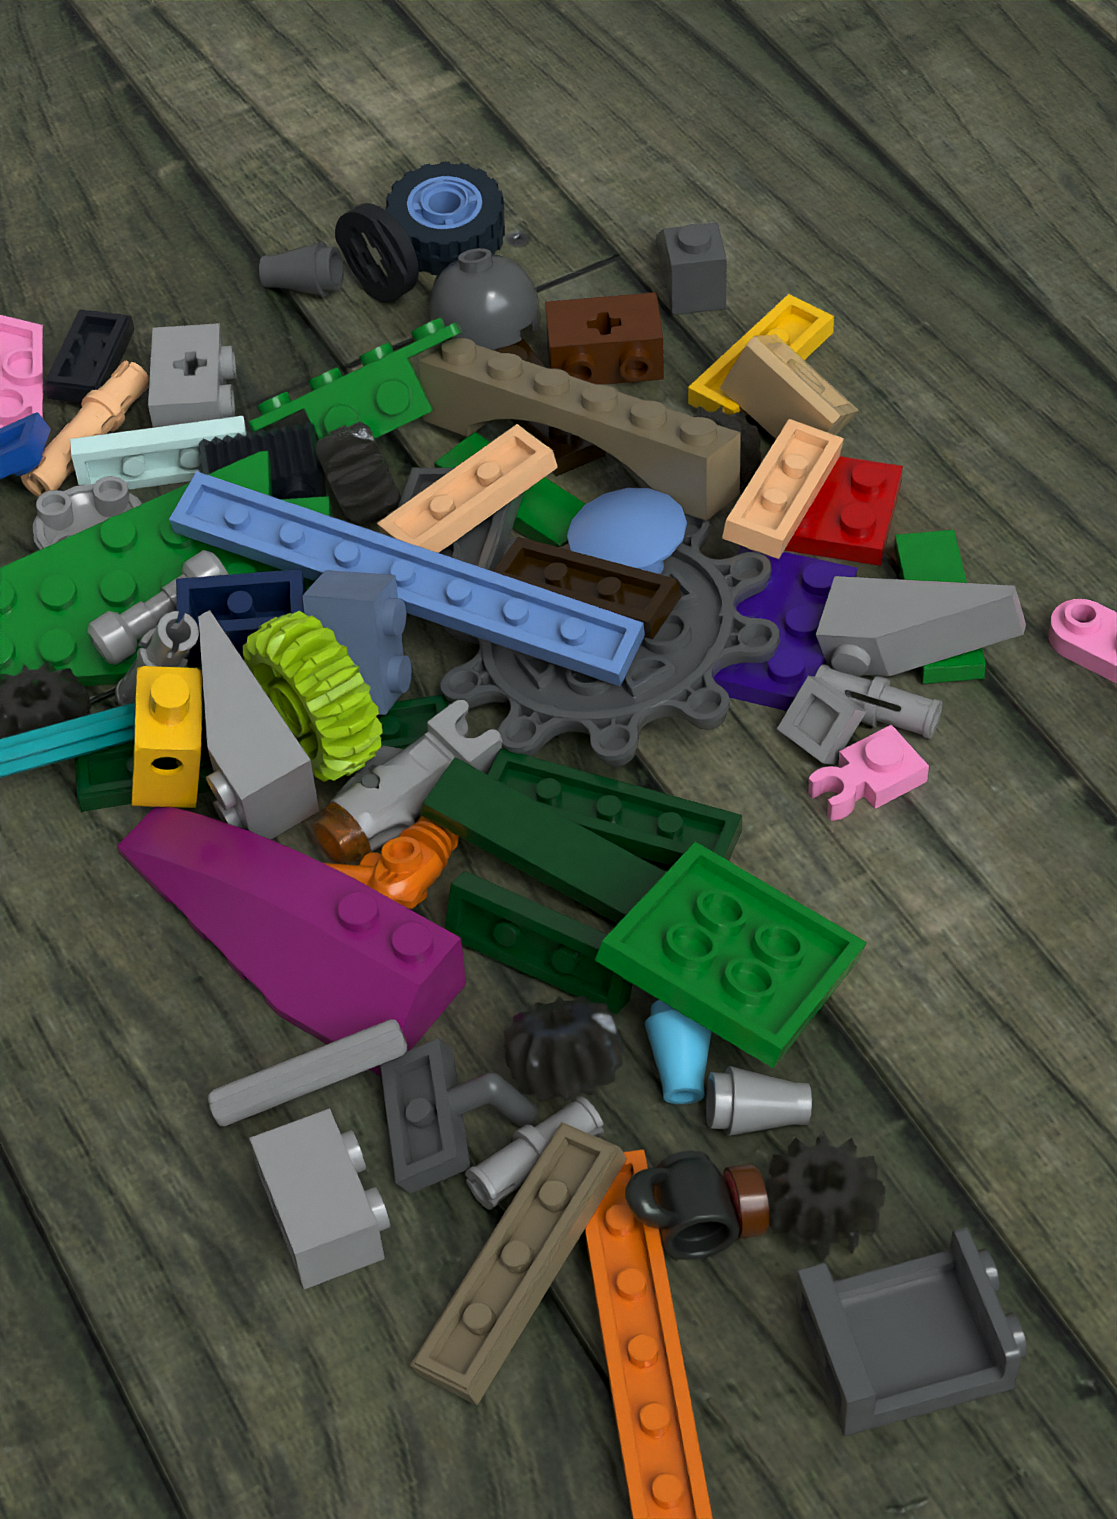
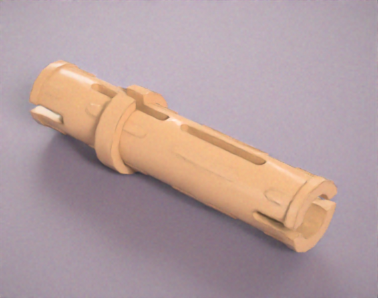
M123 361L103 386L98 390L90 391L82 399V408L44 449L41 462L32 471L21 476L23 484L32 494L40 497L47 491L58 490L65 479L73 473L75 469L71 457L70 439L103 435L109 431L114 432L124 423L125 413L128 411V408L149 388L150 378L146 371L134 362L129 364L128 361Z

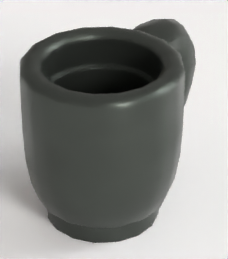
M690 1150L672 1154L663 1159L656 1168L643 1169L633 1174L626 1186L625 1198L631 1212L646 1226L659 1228L662 1247L667 1254L677 1259L695 1260L719 1254L729 1248L739 1236L740 1226L725 1179L716 1165L711 1162L709 1156L701 1151Z

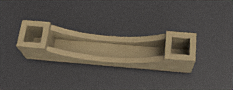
M466 338L447 340L442 346L419 360L420 381L434 411L423 416L424 422L467 437L491 420L498 419L526 420L564 430L608 452L634 471L653 490L670 495L682 506L685 514L705 521L709 520L740 495V432L717 425L711 419L692 417L668 409L660 402L644 401L617 392L615 388L609 385H596L569 376L563 370L548 369L524 361L518 355L500 353L476 345L474 341Z

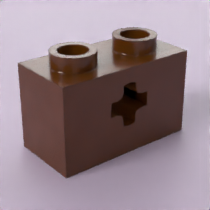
M656 292L545 301L550 369L563 370L569 376L596 385L664 380L663 333Z

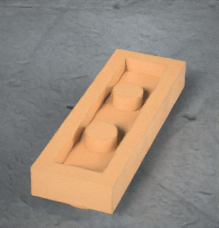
M788 419L727 517L722 539L779 559L839 459L844 438Z
M516 424L379 521L377 525L380 533L439 553L557 469L558 466L553 450Z

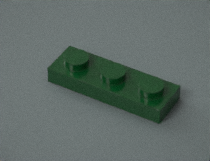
M463 871L451 882L445 929L460 937L463 945L616 1015L630 1001L633 984L594 961L602 940L608 934L467 871Z

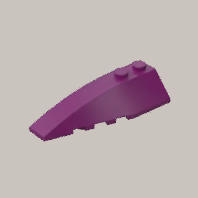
M154 807L117 845L119 854L166 902H173L187 917L188 924L203 940L208 938L226 956L228 965L243 980L249 979L264 995L266 1004L279 1017L325 1044L332 1043L392 1019L396 1020L400 1025L407 1042V1051H410L467 984L460 937L360 881L299 851L251 831L174 807ZM380 1065L369 1069L382 1077Z

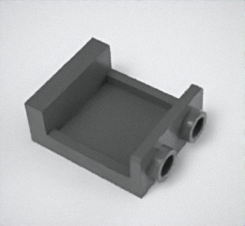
M967 1227L952 1231L950 1248L946 1251L834 1282L826 1263L798 1270L796 1307L844 1436L1015 1389L1020 1359L1027 1355L1025 1336L1016 1315L1013 1312L1004 1314L995 1293L999 1291V1278L992 1256L987 1249L977 1250Z

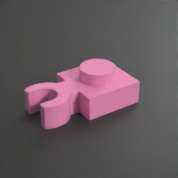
M891 724L839 751L838 767H823L813 772L809 777L808 794L813 799L825 792L837 793L838 795L828 799L827 816L831 821L840 820L848 816L855 807V801L863 797L876 809L926 783L929 765Z

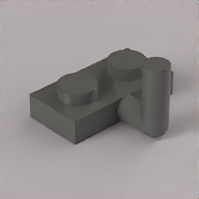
M440 1038L407 1051L403 1056L380 1065L395 1182L410 1194L471 1168L463 1119L464 1113L490 1103L518 1127H523L526 1124L531 1125L538 1114L537 1106L497 1073L488 1072L458 1085L453 1049Z

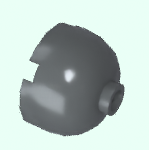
M471 249L461 253L457 261L448 265L435 278L428 300L430 322L441 317L445 326L458 323L463 333L454 338L470 339L476 345L491 350L513 345L521 341L520 330L532 324L533 332L540 326L541 312L539 299L533 281L519 263L501 255H494L488 249Z

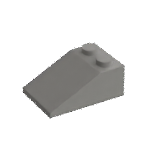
M209 610L198 616L207 747L214 771L206 779L217 798L213 805L222 822L251 831L271 840L319 812L311 761Z

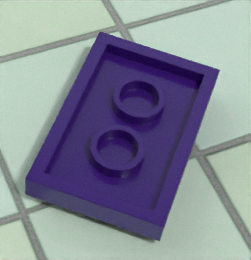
M740 546L737 555L745 552L755 551H752L747 547ZM783 552L779 559L764 554L770 560L772 568L767 587L760 593L739 603L736 611L742 616L762 618L775 623L780 631V643L774 657L769 661L763 663L732 664L721 669L714 676V681L724 688L729 698L784 711L789 709L807 677H815L819 667L827 664L816 637V632L834 577H857L858 568L788 552Z

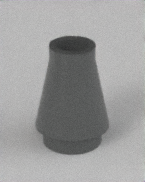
M318 242L275 255H263L259 264L260 280L264 288H280L326 297L330 291H338L342 286L344 277L342 255L337 247H328L324 242Z

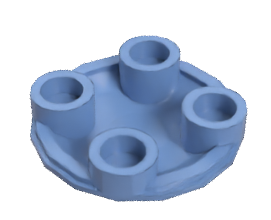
M624 488L605 493L584 505L572 519L567 539L571 551L661 574L664 570L663 560L671 556L684 539L687 521L682 506L670 495L650 488Z

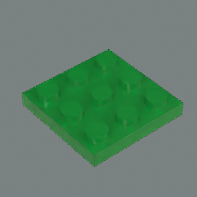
M694 842L602 940L594 961L666 1003L685 1017L694 1020L737 1046L743 1052L774 1068L859 961L867 942L706 847Z

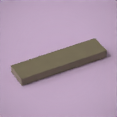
M563 1122L560 1123L410 1364L419 1377L475 1405L479 1404L626 1162L627 1158L621 1147Z

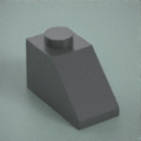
M718 222L689 224L662 229L656 235V246L672 315L726 309L727 258Z

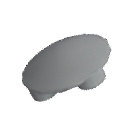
M114 476L103 477L95 484L74 486L65 491H47L36 502L37 516L33 522L34 543L41 550L99 524L112 516L137 507L142 503L136 496L129 493L128 484L123 479Z

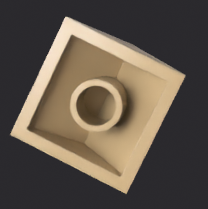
M777 335L754 336L745 346L720 387L775 439L779 436L788 419L836 435L859 412L852 403Z

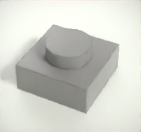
M808 676L781 720L777 730L820 762L835 765L839 758V751L845 748L867 711L820 677Z

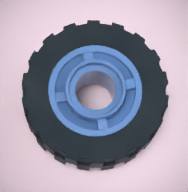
M440 162V164L434 165L429 163L420 166L417 170L408 171L400 181L396 180L391 186L392 191L387 194L386 211L400 223L410 238L416 252L419 272L426 271L430 272L431 275H439L448 265L457 261L459 255L465 251L483 248L490 250L495 255V252L501 249L503 236H505L504 197L502 190H498V183L494 178H489L485 171L479 168L474 169L465 163L451 164L450 162Z

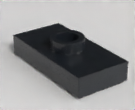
M79 309L45 380L44 388L47 399L82 403V399L90 391L98 390L118 368L135 329L132 316Z

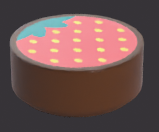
M752 1163L726 1167L723 1171V1177L729 1188L740 1226L737 1239L764 1235L769 1227V1205L764 1181L759 1169Z

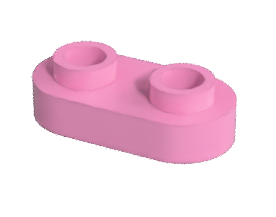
M1072 599L1058 605L1052 613L1049 628V642L1052 648L1061 656L1117 684V612L1087 599Z

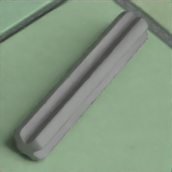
M387 1020L214 1089L208 1095L210 1110L219 1126L230 1125L403 1056L407 1052L405 1036L396 1020Z

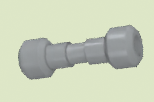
M202 550L183 563L182 575L178 578L229 574L213 552ZM176 579L163 586L160 593L146 602L140 601L120 615L117 612L107 611L88 623L87 634L106 663L117 665L134 654L137 649V640L143 637L149 630L157 628V624L165 614L177 611Z

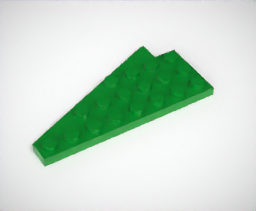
M268 451L257 452L208 474L209 476L272 497L271 461ZM189 483L0 567V692L118 684L136 660L139 648H144L138 646L142 637L137 640V649L134 654L117 665L105 662L87 634L88 623L107 611L117 612L120 615L138 602L142 601L144 603L162 591L161 588L182 575V567L185 561L202 550L213 552L229 575L283 570L174 533L169 518ZM329 496L281 499L332 517ZM304 578L306 589L308 590L315 581Z

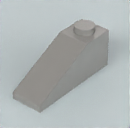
M835 576L816 637L827 666L830 669L855 676H892L1024 635L1026 622L1016 587L1013 585Z

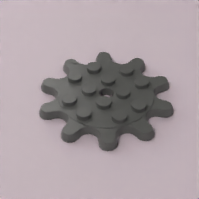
M684 513L687 521L684 539L671 556L663 560L664 570L660 574L678 579L682 597L654 639L643 638L620 687L442 625L443 629L455 640L480 645L479 652L472 660L453 668L444 675L440 683L442 694L451 704L456 700H465L469 705L468 709L491 702L510 705L511 710L508 716L498 728V732L502 737V747L509 752L533 756L554 736L565 732H582L590 735L594 754L606 765L612 767L626 765L635 756L639 742V731L651 721L668 716L679 717L704 730L720 726L725 721L730 702L728 693L714 681V676L721 669L732 664L763 663L774 657L780 643V631L777 625L770 620L742 616L736 611L739 603L760 593L767 587L772 571L770 560L764 554L758 552H745L722 560L710 559L704 556L700 550L705 545L711 529L710 519L705 521ZM517 537L509 538L504 555ZM569 543L559 547L570 550Z

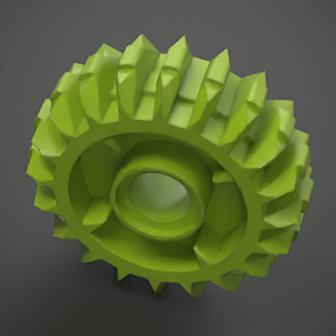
M301 611L292 614L288 613L279 618L274 617L260 625L258 631L247 636V643L243 645L244 662L309 757L313 775L324 782L330 779L335 781L345 774L350 776L365 767V762L375 757L376 752L381 749L380 735L382 734V724L376 717L379 714V707L372 701L369 694L371 687L364 682L359 672L360 666L355 665L349 657L347 647L340 645L336 641L334 632L327 627L323 628L320 620L314 616H308Z

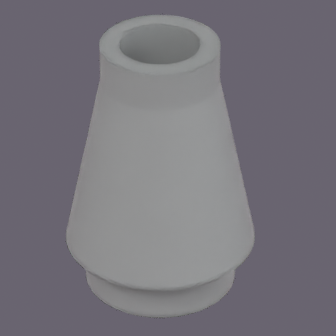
M728 1066L725 1073L711 1072L709 1074L706 1089V1120L709 1129H723L726 1136H733L789 1125L809 1124L812 1109V1094L809 1083L791 1082Z

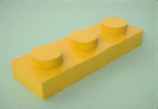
M788 294L688 387V404L735 427L748 413L720 387L748 342L754 336L777 335L805 360L833 334L834 316Z

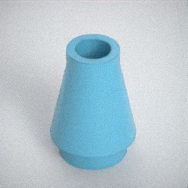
M658 1000L651 1005V1016L645 1021V1029L661 1079L663 1099L671 1104L698 1102L705 1097L704 1079L712 1031Z

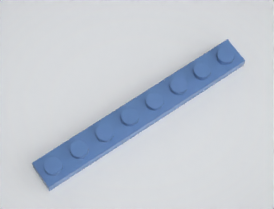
M198 471L194 474L169 518L174 533L281 570L302 569L304 578L316 581L325 570L396 575L398 598L404 600L406 613L619 687L645 636L643 622Z

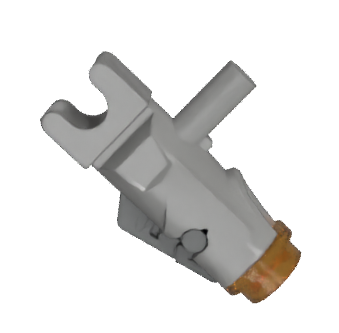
M456 700L427 722V733L405 749L381 746V749L376 752V756L365 762V767L358 770L331 800L330 804L322 809V818L313 824V830L320 845L339 864H347L352 859L362 861L365 855L383 846L389 840L399 837L404 829L415 823V819L420 816L423 801L455 757L488 774L500 749H503L500 733L495 729H490L476 738H466L468 735V724L465 716L468 713L469 705L465 700Z

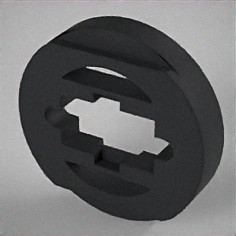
M363 203L346 212L338 219L335 227L336 242L342 250L352 272L369 296L378 301L392 302L415 287L419 276V265L415 249L403 227L389 212L375 204ZM361 233L365 234L372 248L376 247L382 258L380 262L388 275L384 274L380 265L374 260L366 246L368 244Z

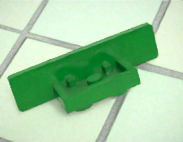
M441 317L424 324L410 332L415 342L395 352L390 342L359 356L363 367L345 376L342 375L339 367L331 369L307 381L312 392L293 401L288 392L277 395L257 405L256 407L261 416L248 423L254 433L305 410L311 424L314 425L315 432L328 459L332 460L434 411L410 358L462 334L463 332L459 324L453 323L445 326Z

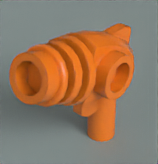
M421 816L416 823L404 829L399 837L385 843L381 851L382 854L370 852L364 856L360 865L324 864L360 881L404 907L412 909L427 897L428 889L440 876L448 863L452 851L458 846L459 836Z

